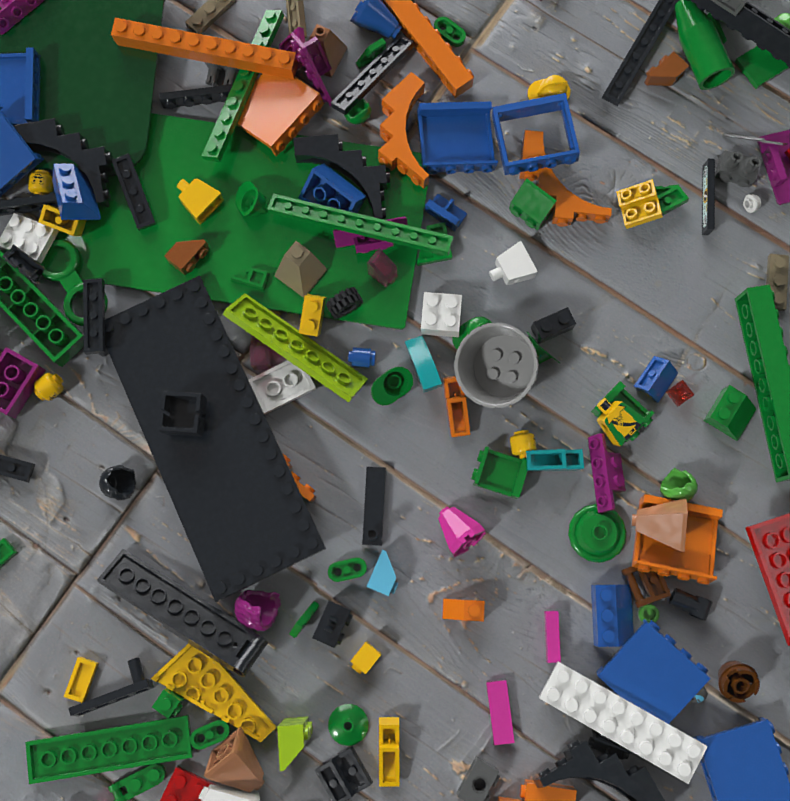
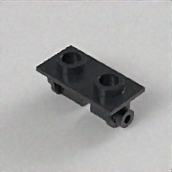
M14 244L10 251L3 255L4 261L15 269L20 267L19 272L27 277L28 280L38 281L45 270L42 265Z
M592 729V737L588 740V744L592 749L605 753L607 747H610L609 754L616 753L618 758L622 760L624 758L628 759L629 754L633 753Z

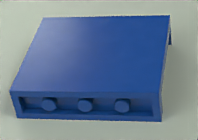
M33 47L26 48V53L0 54V105L3 107L1 111L12 125L39 121L40 55Z
M491 101L419 103L417 120L422 168L428 174L433 175L439 172H446L447 174H454L456 172L473 173L475 171L489 173L495 170L498 160L494 158L490 121Z
M0 105V197L44 160L40 154L34 153L6 118L1 111L2 105Z
M644 618L641 627L604 667L601 666L596 672L597 676L620 697L669 724L711 678L707 674L709 670L700 662L694 663L691 660L693 656L687 650L677 648L675 646L677 642L668 634L664 636L659 632L661 628L654 621L648 622Z
M759 717V721L705 737L701 735L693 737L708 746L700 763L713 801H790V783L787 777L789 771L786 764L782 762L780 756L782 750L779 743L775 741L773 735L775 729L771 721Z

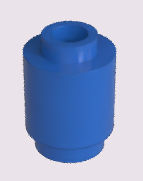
M353 347V351H349L348 362H352V366L356 367L375 366L376 351H372L370 348Z

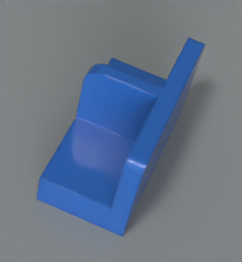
M437 194L433 200L429 199L425 204L426 213L441 223L445 222V225L454 232L467 216L465 211L454 205L453 198L448 201L440 194Z

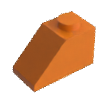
M443 599L442 619L484 622L485 601Z

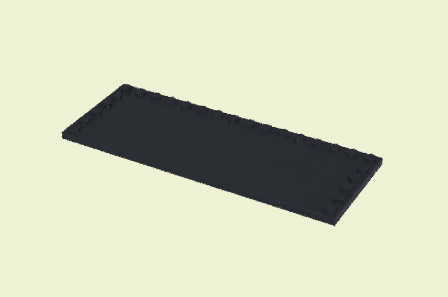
M200 275L105 319L106 348L215 602H219L325 550L326 547ZM162 391L201 393L207 398L206 414L201 415L205 419L203 437L167 435L157 430L159 413L170 415V413L160 409Z

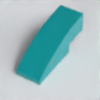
M423 336L405 341L423 393L442 387L440 376Z
M583 449L526 451L527 471L584 469Z

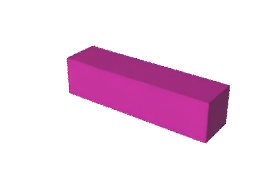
M544 611L546 662H561L559 611Z

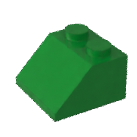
M526 179L512 199L509 209L515 217L522 218L528 227L535 228L538 231L552 214L557 200L529 179Z
M728 385L722 389L703 421L738 441L755 413L756 407L746 394Z

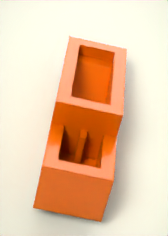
M456 376L442 378L451 437L471 435L466 397L457 382Z

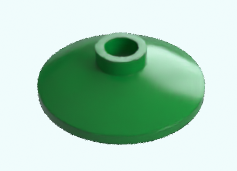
M354 704L338 706L330 715L328 729L332 738L337 743L345 746H352L362 741L367 734L369 726L366 713ZM346 722H350L352 724V728L346 729L344 727V724Z

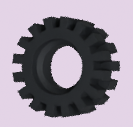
M350 287L345 289V291H340L339 294H335V297L327 301L326 306L333 318L337 319L352 313L353 310L361 306L363 300L356 288Z

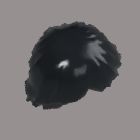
M116 465L103 471L100 476L99 487L105 496L124 501L134 494L136 487L134 469L126 468L123 465Z

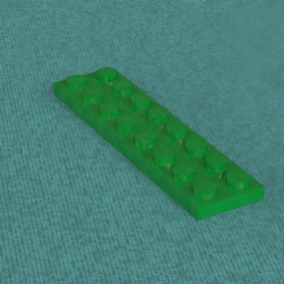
M189 715L27 741L25 744L29 784L192 758L194 754L193 746L190 743Z

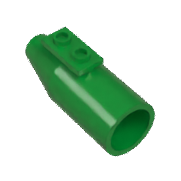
M679 0L675 4L679 42L701 90L718 87L728 81L735 73V69L724 47L727 39L718 20L711 16V13L706 15L691 0Z

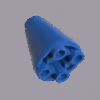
M381 0L360 1L355 9L357 12L354 13L350 20L359 27L389 39H395L402 29L398 20Z

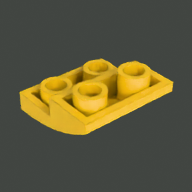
M653 179L616 191L626 229L663 217Z

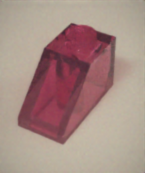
M378 248L367 262L368 275L387 287L389 283L393 284L398 277L397 266Z
M251 336L250 362L253 370H269L273 368L272 349L254 336Z

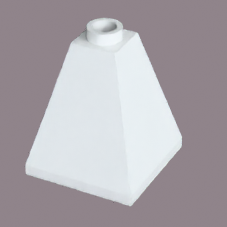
M210 784L208 788L204 786L199 799L201 801H260V796L256 790L249 793L234 787Z

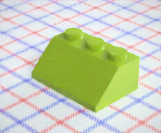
M309 716L284 718L277 726L280 771H284L303 749L311 734H313L312 721L309 722Z

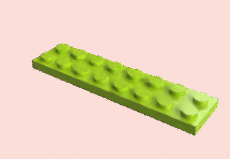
M246 293L227 307L223 313L230 321L240 326L347 402L353 399L368 380L367 377L308 336L300 334L299 330Z

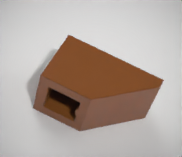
M673 51L669 56L665 55L659 61L657 67L653 66L648 70L644 83L653 86H673L685 75L689 65Z
M203 239L176 242L164 257L171 265L186 275L194 270L200 258L202 259L207 255L209 246Z

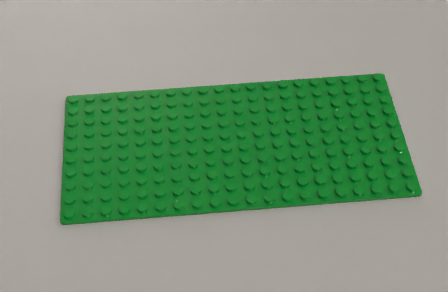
M151 113L146 152L141 161L135 166L156 225L140 231L137 229L118 176L115 175L108 176L109 182L106 183L107 189H109L111 194L110 207L102 208L98 205L101 219L87 220L82 236H72L59 231L55 238L72 242L77 247L80 255V264L76 271L82 280L102 278L105 281V285L163 293L200 275L212 301L232 304L246 293L269 310L302 315L304 298L274 276L283 256L297 241L327 268L325 274L308 293L326 297L323 318L403 330L406 325L418 251L416 248L393 243L392 247L385 250L377 249L371 250L368 253H356L355 245L336 247L333 234L335 229L268 213L267 208L273 194L299 199L298 197L312 168L319 166V164L296 162L294 139L276 157L268 146L239 126H236L221 162L206 161L201 155L216 124L215 122ZM297 135L296 137H308V136ZM342 141L343 151L361 149L362 156H366L367 166L381 165L378 161V150L381 147ZM412 152L413 156L415 157L419 165L422 167L421 153ZM397 166L392 171L386 167V172H390V183H387V190H384L385 201H381L382 207L386 209V218L383 220L406 216L408 226L421 228L428 185L423 189L421 186L415 185L408 175L402 174ZM332 169L345 180H347L349 183H351L354 187L361 191V189L350 178L340 173L339 171ZM197 178L221 192L224 201L201 225L193 218L178 197L181 191L177 188V184L182 179L190 184ZM251 181L258 191L266 197V214L261 213L257 217H244L236 206L235 198L242 183ZM366 198L358 214L374 217L371 206ZM203 239L209 246L207 255L202 259L200 258L194 270L186 275L171 265L164 257L176 242ZM63 247L52 249L45 257L46 270L51 273H60L66 270L71 263L70 251ZM251 266L270 273L264 291L230 280V277L245 271V269ZM355 287L363 300L361 306L344 317L333 318L326 306L327 301H330L329 299L335 297L334 295L339 294L340 291Z

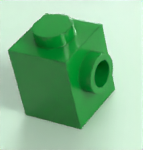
M166 688L157 698L152 708L169 719L180 713L183 708L181 704L185 698Z

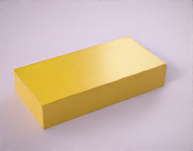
M78 657L64 697L80 703L85 702L99 663Z

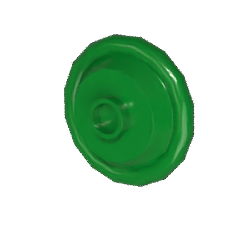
M597 504L583 507L574 514L569 523L568 536L571 546L579 556L587 561L601 563L612 560L620 554L626 542L627 531L624 521L616 511L611 510L598 513Z

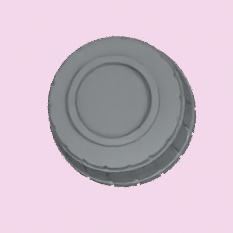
M488 323L475 328L462 340L456 352L454 369L461 390L473 402L484 407L503 408L517 403L530 392L538 375V356L533 343L523 332L508 324Z

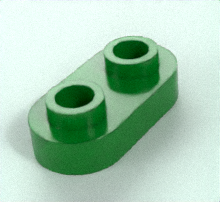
M439 17L435 20L434 29L440 32L443 40L454 47H460L465 43L466 33L460 26L447 17Z
M361 558L334 562L328 568V576L335 582L359 578L366 573L367 564ZM355 564H360V571L356 572L354 570ZM340 568L342 570L340 576L335 575V569Z
M218 719L197 728L190 736L191 745L195 749L202 750L225 740L231 731L230 724ZM218 726L224 728L223 733L217 731ZM200 734H203L205 736L204 741L199 740L198 737Z

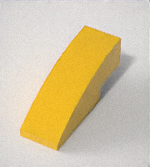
M379 717V787H400L399 717Z

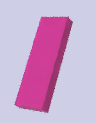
M507 681L486 682L494 745L515 743Z

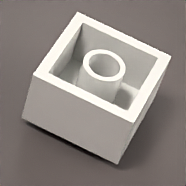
M424 292L421 335L459 337L462 295Z

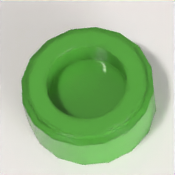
M647 604L639 608L638 617L641 621L645 618L648 622L651 620L656 622L659 618V611L654 605Z

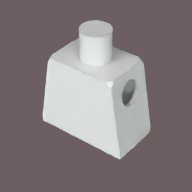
M520 241L496 258L495 265L497 268L489 271V274L493 281L503 278L506 285H511L535 278L538 271L522 241Z

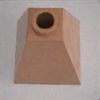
M317 24L309 40L315 36L318 38L332 68L324 75L332 78L347 50V46L330 29Z
M679 499L639 509L637 514H632V526H636L635 531L684 552L688 516L687 499Z
M241 727L211 750L204 773L205 778L249 793L254 789L256 791L259 790L264 784V772Z

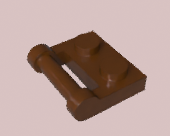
M631 566L621 570L623 576H626L636 599L635 604L637 608L671 596L663 576L658 575L654 571L648 573L638 571L649 596L644 599L633 575L634 572L638 571V568Z

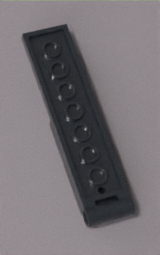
M124 549L121 550L97 579L98 583L162 623L165 629L241 677L246 676L268 644V641L263 636L250 630Z

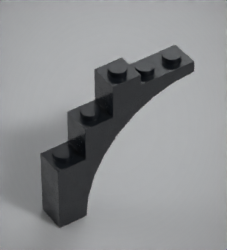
M55 118L13 125L31 149L54 152L75 162L87 175L94 190L97 204L102 208L110 207L111 194L109 189H107L106 183L109 182L106 171H112L111 164L113 163L111 160L113 156L104 146L89 149L86 138L79 132L65 135L63 125H60Z
M338 134L293 138L297 163H314L319 165L325 163L328 167L344 174L367 196L366 198L371 206L374 218H386V209L382 207L381 201H385L384 190H387V183H390V172H386L385 165L367 166L366 156H362L361 149L343 151V143L339 141Z
M578 739L567 745L569 749L563 752L564 758L555 762L556 767L551 770L545 768L538 773L539 777L534 780L537 788H542L558 780L584 778L598 781L613 788L629 801H665L645 766L637 767V765H634L625 770L616 753L608 755L606 752L596 758L587 741L579 742Z

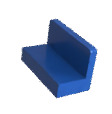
M654 356L634 387L638 391L649 394L654 402L658 403L678 372L669 360Z

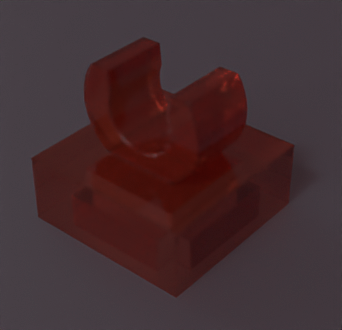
M684 380L666 391L677 407L694 396V393Z

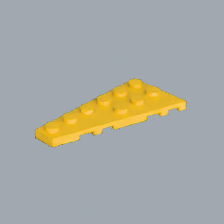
M189 643L151 678L205 711L221 718L224 722L230 723L236 728L241 727L245 734L259 742H262L277 727L223 665Z

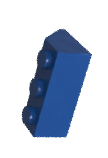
M53 164L52 182L61 220H100L101 216L94 190L87 175L74 164Z
M323 163L312 168L298 198L303 201L358 213L367 196Z
M591 585L594 646H623L634 634L630 585Z

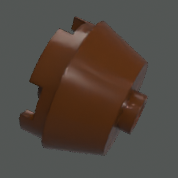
M729 661L723 664L718 672L719 690L723 696L732 702H746V698H749L753 693L756 695L759 691L760 681L758 674L754 668L739 661Z

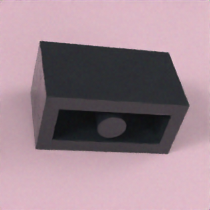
M566 307L534 321L531 330L538 344H541L572 330L576 322L569 308Z

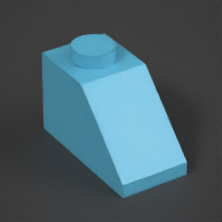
M382 550L367 587L389 596L390 593H395L398 583L395 582L396 575L387 552Z

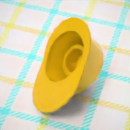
M552 75L546 79L533 82L528 89V98L531 100L566 93L568 100L570 87L567 80L563 77Z

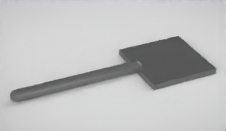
M730 133L722 134L724 137L759 141L763 143L778 145L788 144L783 142L769 141L759 137H751Z

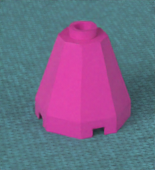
M445 507L439 513L438 520L449 550L454 557L467 552L469 546H475L486 535V531L480 523L455 507Z

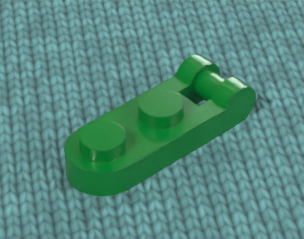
M161 763L151 764L108 786L109 792H112L115 800L113 801H127L160 784L166 777V768ZM125 785L128 793L123 795L120 788Z

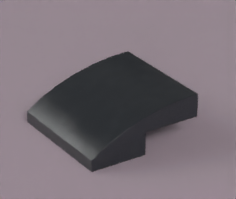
M353 746L315 769L332 801H347L354 794L373 783Z

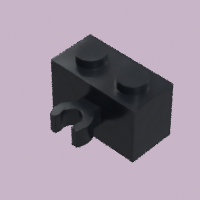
M329 600L312 638L333 648L336 647V644L341 645L345 636L342 633L345 625L349 626L353 617L350 614L351 609Z

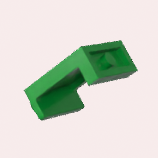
M619 381L604 398L610 404L614 401H622L646 419L627 440L634 441L640 434L638 430L642 426L646 428L652 422L651 416L654 412L652 410L649 412L624 389L626 386ZM597 405L591 411L597 418L603 413Z
M485 447L484 451L480 450L477 458L480 464L478 469L474 468L471 477L474 480L473 485L514 499L520 498L527 474L526 459H519L490 450L489 447Z

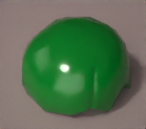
M362 98L344 116L351 124H362L370 118L372 109L370 104Z

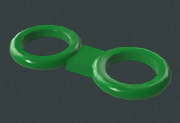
M55 239L47 254L57 247L66 248L70 251L71 263L66 270L60 273H51L46 270L44 258L42 263H39L45 268L42 276L50 281H60L67 292L63 305L66 317L72 323L84 326V318L76 316L72 310L74 298L83 292V280L76 271L80 264V255L77 247L72 242L64 239ZM105 293V313H106L107 308H108V299H107V296H106V293Z

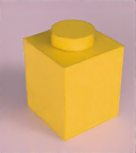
M366 641L350 662L353 663L351 667L359 674L362 672L367 674L381 656V653Z

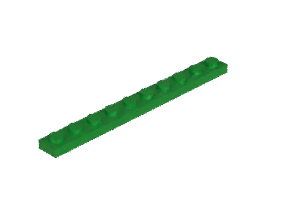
M282 10L265 11L251 44L271 47L284 17ZM239 70L201 155L204 160L221 162L259 73Z
M278 194L272 195L267 208L270 214L445 256L449 255L453 243V236Z

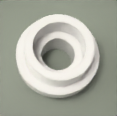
M748 194L744 198L743 206L747 212L753 213L760 208L761 200L757 195Z

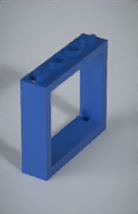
M566 93L492 107V119L505 175H517L525 171L534 172L540 168H554L557 165H570L578 161L580 150ZM560 110L570 151L509 162L500 122Z

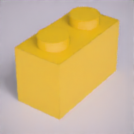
M44 204L38 223L72 236H82L87 220H61L58 207Z
M306 294L304 296L299 328L300 334L316 337L321 334L326 297Z

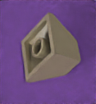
M295 241L283 256L274 276L304 298L325 274L327 268L308 249Z

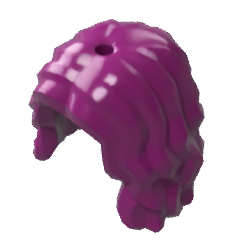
M244 591L235 601V616L237 620L250 629L257 631L268 630L276 621L278 609L281 606L280 594L277 592Z

